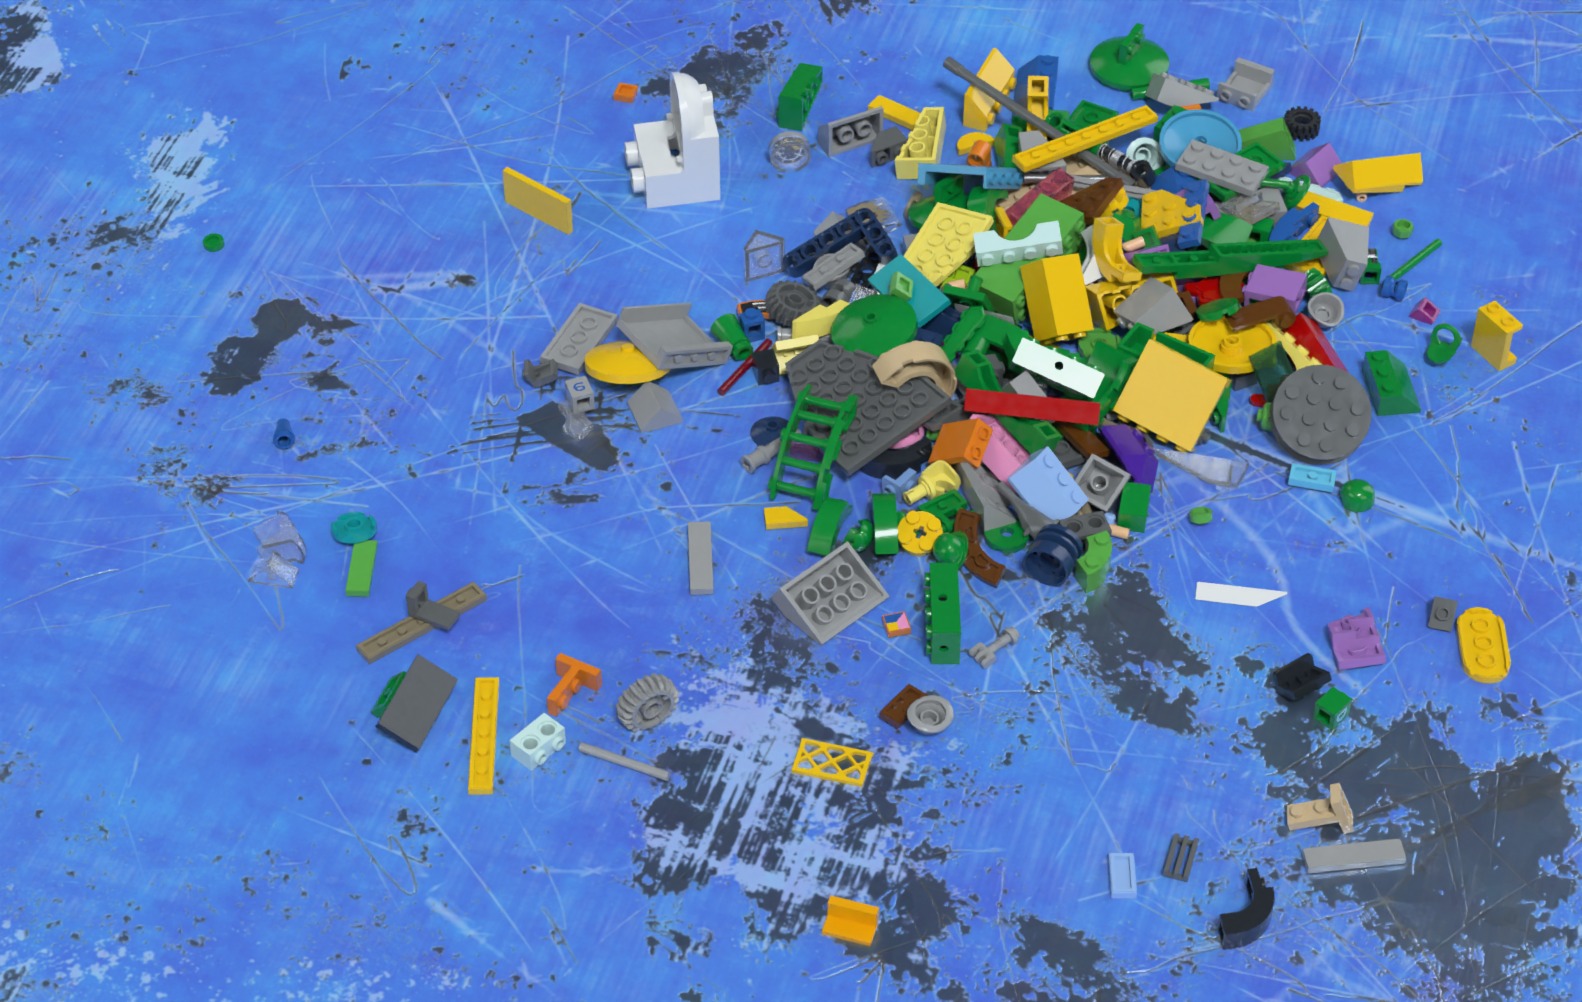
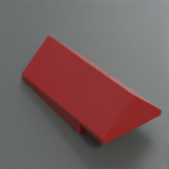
M1299 312L1296 315L1294 324L1281 330L1284 334L1288 332L1296 339L1294 343L1297 346L1300 344L1310 352L1308 354L1310 358L1314 357L1323 365L1334 366L1348 372L1317 322ZM1287 353V358L1289 359V361L1292 363V365H1293L1294 368L1296 369V366H1295V364H1294L1292 358H1291V357L1289 356V354Z

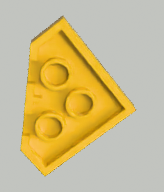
M1162 189L1142 195L1141 229L1154 225L1159 238L1179 233L1180 226L1201 221L1203 225L1201 205L1197 204L1194 207H1188L1186 204L1187 199ZM1196 213V218L1190 222H1186L1183 216L1190 218Z

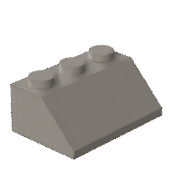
M880 106L818 127V144L826 155L831 157L874 143L878 132L883 131L884 108Z

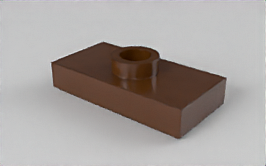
M908 684L880 711L879 718L899 729L908 720L907 710L915 700L928 695Z

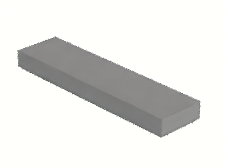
M711 521L688 522L690 595L714 594Z
M1400 838L1302 849L1307 873L1406 863V855Z

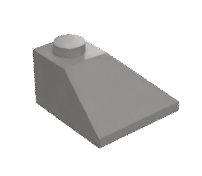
M1092 453L1076 477L1075 482L1089 499L1088 503L1108 513L1131 477V474Z

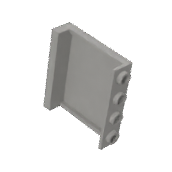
M691 303L623 307L616 324L658 370L726 364L733 348L729 341L713 342L688 316Z

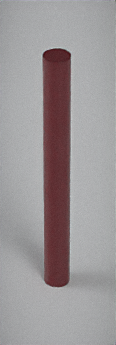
M766 338L754 352L769 349L773 344L772 340ZM752 354L717 389L718 394L724 396L752 366Z

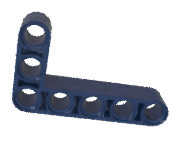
M861 208L784 255L782 263L789 276L798 278L812 270L814 263L821 256L830 253L835 254L849 243L855 244L863 238L867 240L880 262L884 265L895 259L898 254L893 242L874 213L869 208ZM870 219L868 222L862 223L864 220ZM852 230L850 233L844 234L846 231ZM875 235H880L878 238L873 239ZM829 241H834L832 244L826 245ZM891 250L888 254H883L885 251ZM811 252H815L814 255L808 256ZM793 263H797L796 266L790 267Z

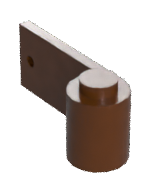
M1276 296L1241 307L1231 316H1228V313L1224 314L1233 332L1272 319L1278 328L1285 329L1292 326L1296 320L1292 308L1283 296Z

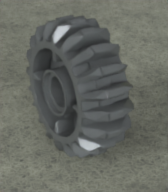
M787 279L785 282L779 280L778 283H774L767 291L764 306L766 307V312L770 313V318L776 319V323H782L783 327L790 326L792 329L793 320L823 303L820 302L821 297L817 296V291L811 290V286L806 287L804 282L799 284L796 280L790 282Z

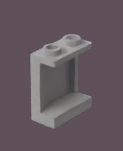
M1238 57L1235 61L1234 72L1225 83L1220 82L1218 84L1217 97L1221 101L1254 111L1273 86L1275 69Z

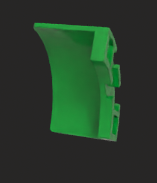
M1102 340L1096 341L1086 366H1089V364L1097 366L1101 369V373L1104 374L1092 402L1101 403L1098 425L1069 423L1087 432L1103 423V417L1109 410L1114 412L1113 409L1139 359ZM1066 393L1061 397V399L1082 401Z

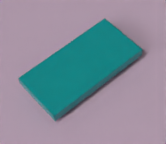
M902 254L867 279L869 284L879 294L890 293L889 284L891 283V276L897 271L913 280L912 298L907 302L916 313L919 328L951 304L950 300Z

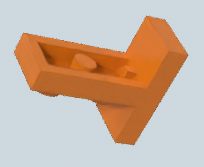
M560 653L555 659L556 674L563 678L547 697L548 714L557 717L562 709H566L574 693L579 692L582 685L598 692L602 686L601 669Z

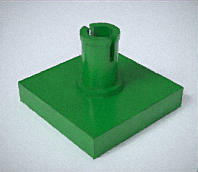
M970 275L966 289L945 284L943 294L950 300V306L955 309L954 303L968 307L982 305L985 311L993 313L995 311L986 294L979 292L983 283L981 277Z

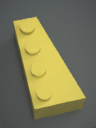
M944 107L923 108L915 123L914 130L910 131L907 143L903 144L900 155L894 160L897 179H918L919 163L940 164L946 131Z

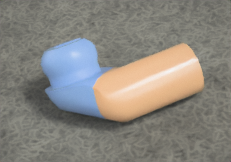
M1105 513L1104 515L1112 529L1111 536L1127 540L1130 529L1117 526L1116 522H1114L1116 516L1113 513Z

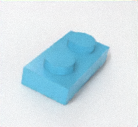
M1292 463L1288 485L1333 493L1337 471Z

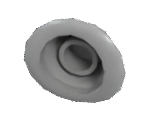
M936 695L923 696L915 700L907 710V717L912 726L920 733L926 735H933L945 730L951 724L954 717L953 707L950 702L942 696Z

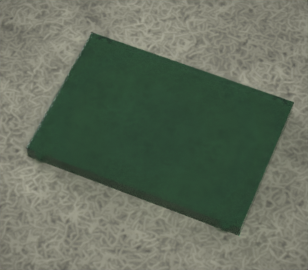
M1277 341L1248 356L1266 402L1273 401L1282 382L1293 373L1281 341Z

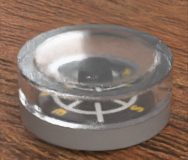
M788 131L780 133L769 143L768 149L771 164L781 172L799 171L807 166L811 159L808 139L799 132Z

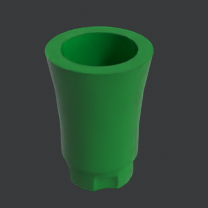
M731 313L724 314L713 322L710 329L711 334L720 342L729 341L733 345L730 355L737 361L746 360L753 352V347L742 330L737 317Z

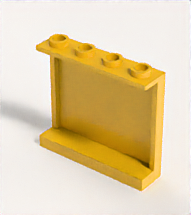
M1149 339L1113 411L1118 413L1117 417L1128 423L1130 420L1137 423L1136 427L1146 433L1149 430L1156 433L1157 439L1168 443V441L1175 443L1176 449L1186 454L1188 451L1195 452L1196 448L1194 447L1224 389L1229 387L1232 380L1153 339Z

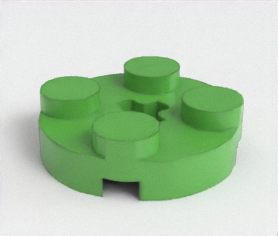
M1097 327L1087 332L1085 337L1079 338L1078 351L1083 358H1090L1096 341L1102 340L1117 347L1121 338L1118 335L1111 334V330L1106 331L1101 327Z

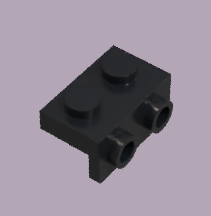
M1310 653L1304 654L1273 672L1277 693L1294 701L1303 699L1305 695L1322 688L1324 684L1332 680L1329 671L1314 665L1313 656Z

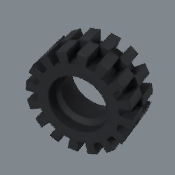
M1297 106V109L1292 107L1291 110L1286 111L1284 121L1293 140L1300 139V142H1303L1306 139V141H1310V138L1315 139L1318 136L1321 116L1318 115L1317 111L1314 112L1313 108L1308 110L1306 106H1304V109H1301V106Z

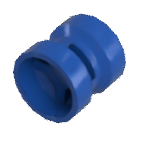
M1387 275L1381 296H1393L1396 300L1403 301L1408 281L1403 279L1398 281L1394 277Z

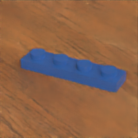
M1207 179L1187 183L1185 192L1188 207H1194L1197 204L1201 205L1203 225L1210 186ZM1196 213L1190 218H1185L1184 216L1183 218L1186 222H1190L1196 218ZM1201 221L1180 226L1177 242L1180 249L1201 245L1203 232Z

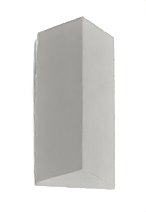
M967 462L953 464L954 470L961 479L960 488L972 510L981 515L980 525L983 531L1017 521L1008 509L1011 502L996 488L999 481L990 474L991 470L986 465L981 463L978 468H974Z

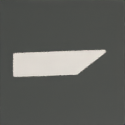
M1197 582L1195 599L1258 607L1286 595L1287 592Z

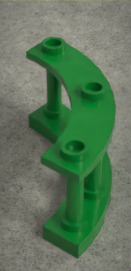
M807 384L803 391H799L797 403L792 411L787 427L781 431L780 440L782 443L774 475L768 483V490H771L770 499L773 500L781 490L810 497L814 501L813 509L819 511L825 498L829 497L833 474L829 473L833 460L837 461L842 446V441L839 440L842 432L847 433L856 417L859 396L850 394L846 401L841 403L811 396L812 385ZM810 404L839 411L838 417L834 416L831 418L806 412V409ZM800 420L830 426L832 429L830 438L825 440L795 432ZM792 441L823 448L825 453L822 463L816 464L788 457ZM785 466L815 472L818 476L817 486L811 489L783 482Z

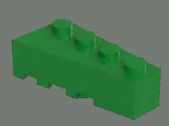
M799 63L793 71L790 79L779 94V107L776 111V119H779L780 128L797 131L803 130L823 83V66Z

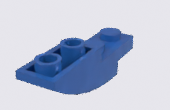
M1312 202L1301 211L1295 208L1290 209L1275 225L1269 241L1298 240V235H1301L1304 230L1313 226L1318 221L1319 205Z

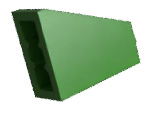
M1283 117L1239 130L1243 148L1258 142L1280 160H1296V146Z

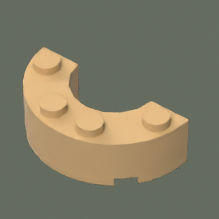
M915 340L902 344L888 352L882 353L879 359L872 365L881 384L899 388L909 379L918 376H926L950 397L953 396L957 386L955 371L945 352L939 346L930 342Z

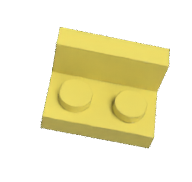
M818 335L777 341L770 349H773L779 364V376L787 375L785 363L819 340Z

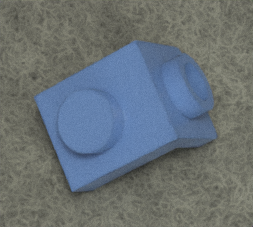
M908 468L896 480L887 475L883 476L882 493H895L896 501L900 503L904 499L902 493L917 486V472Z

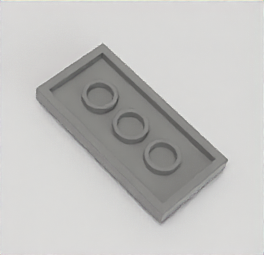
M1192 139L1176 162L1175 170L1203 180L1207 179L1208 182L1253 197L1268 174L1269 166Z
M579 303L541 354L540 363L554 359L558 364V369L580 375L585 368V355L588 351L603 343L617 323L618 315Z

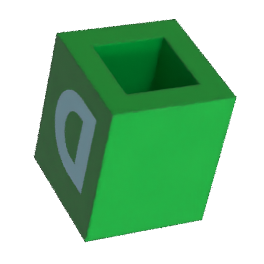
M1332 687L1315 703L1313 719L1333 731L1350 714L1352 698Z

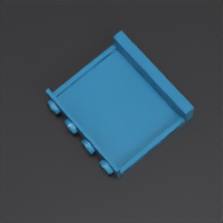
M918 164L917 184L935 185L951 173L984 175L983 188L1021 189V184L1023 183V174L1020 168L962 164Z

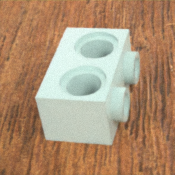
M543 713L510 739L511 756L532 771L538 765H542L554 752L562 749L566 743L565 727Z

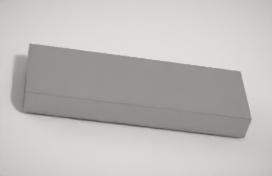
M849 243L804 274L802 280L816 291L864 258V251L853 243Z

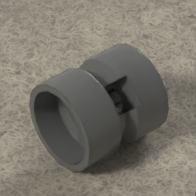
M840 278L824 294L820 302L825 307L832 305L840 299L852 303L857 300L859 292L851 281Z

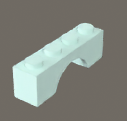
M1059 221L1039 223L1030 236L1016 241L1000 237L995 230L973 233L978 267L1063 254Z

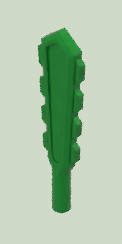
M982 305L971 306L964 310L960 316V322L955 323L952 327L951 335L945 337L944 345L940 348L945 352L950 363L956 358L955 354L965 348L966 341H971L975 336L974 332L981 329L985 324L986 315Z

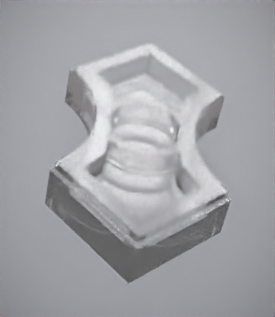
M567 398L558 405L559 412L567 419L562 427L563 433L581 441L594 428L593 422L585 415L587 411L573 414Z

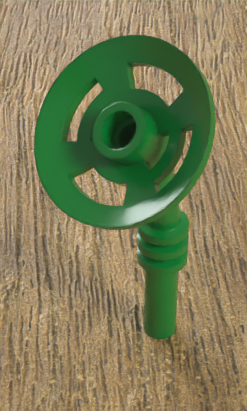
M1301 175L1292 182L1267 178L1262 181L1258 188L1266 186L1283 189L1282 199L1285 197V206L1287 210H1290L1308 192L1311 178L1308 175ZM1303 179V185L1300 186L1299 181Z

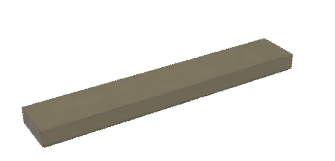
M473 581L436 601V603L457 610L461 615L487 601V595ZM408 616L357 644L356 651L368 664H371L434 630L438 626L413 616Z

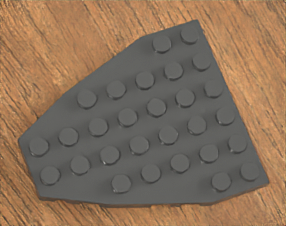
M818 340L786 362V371L796 403L799 391H803L807 384L812 385L811 396L841 403L846 401L850 394L859 396L856 417L847 433L842 432L839 439L842 441V446L837 461H832L847 476L856 472L952 403L951 397L926 376L911 378L899 388L881 384L872 367L879 357L857 349L853 353L844 350V346L831 345L828 342ZM810 404L806 409V412L831 418L834 416L838 417L839 411ZM805 421L812 437L824 440L830 438L832 432L830 426ZM819 448L820 452L824 455L825 451H823V448Z

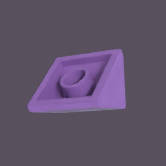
M1329 142L1310 149L1291 165L1292 170L1288 174L1296 178L1301 175H1308L1311 178V184L1320 185L1323 188L1338 175L1333 170V166L1342 162Z

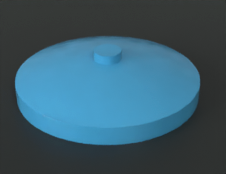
M1201 109L1187 110L1172 116L1163 125L1159 137L1160 153L1171 167L1176 166V162L1192 139L1232 154L1237 153L1242 148V138L1239 130L1229 119L1216 112Z

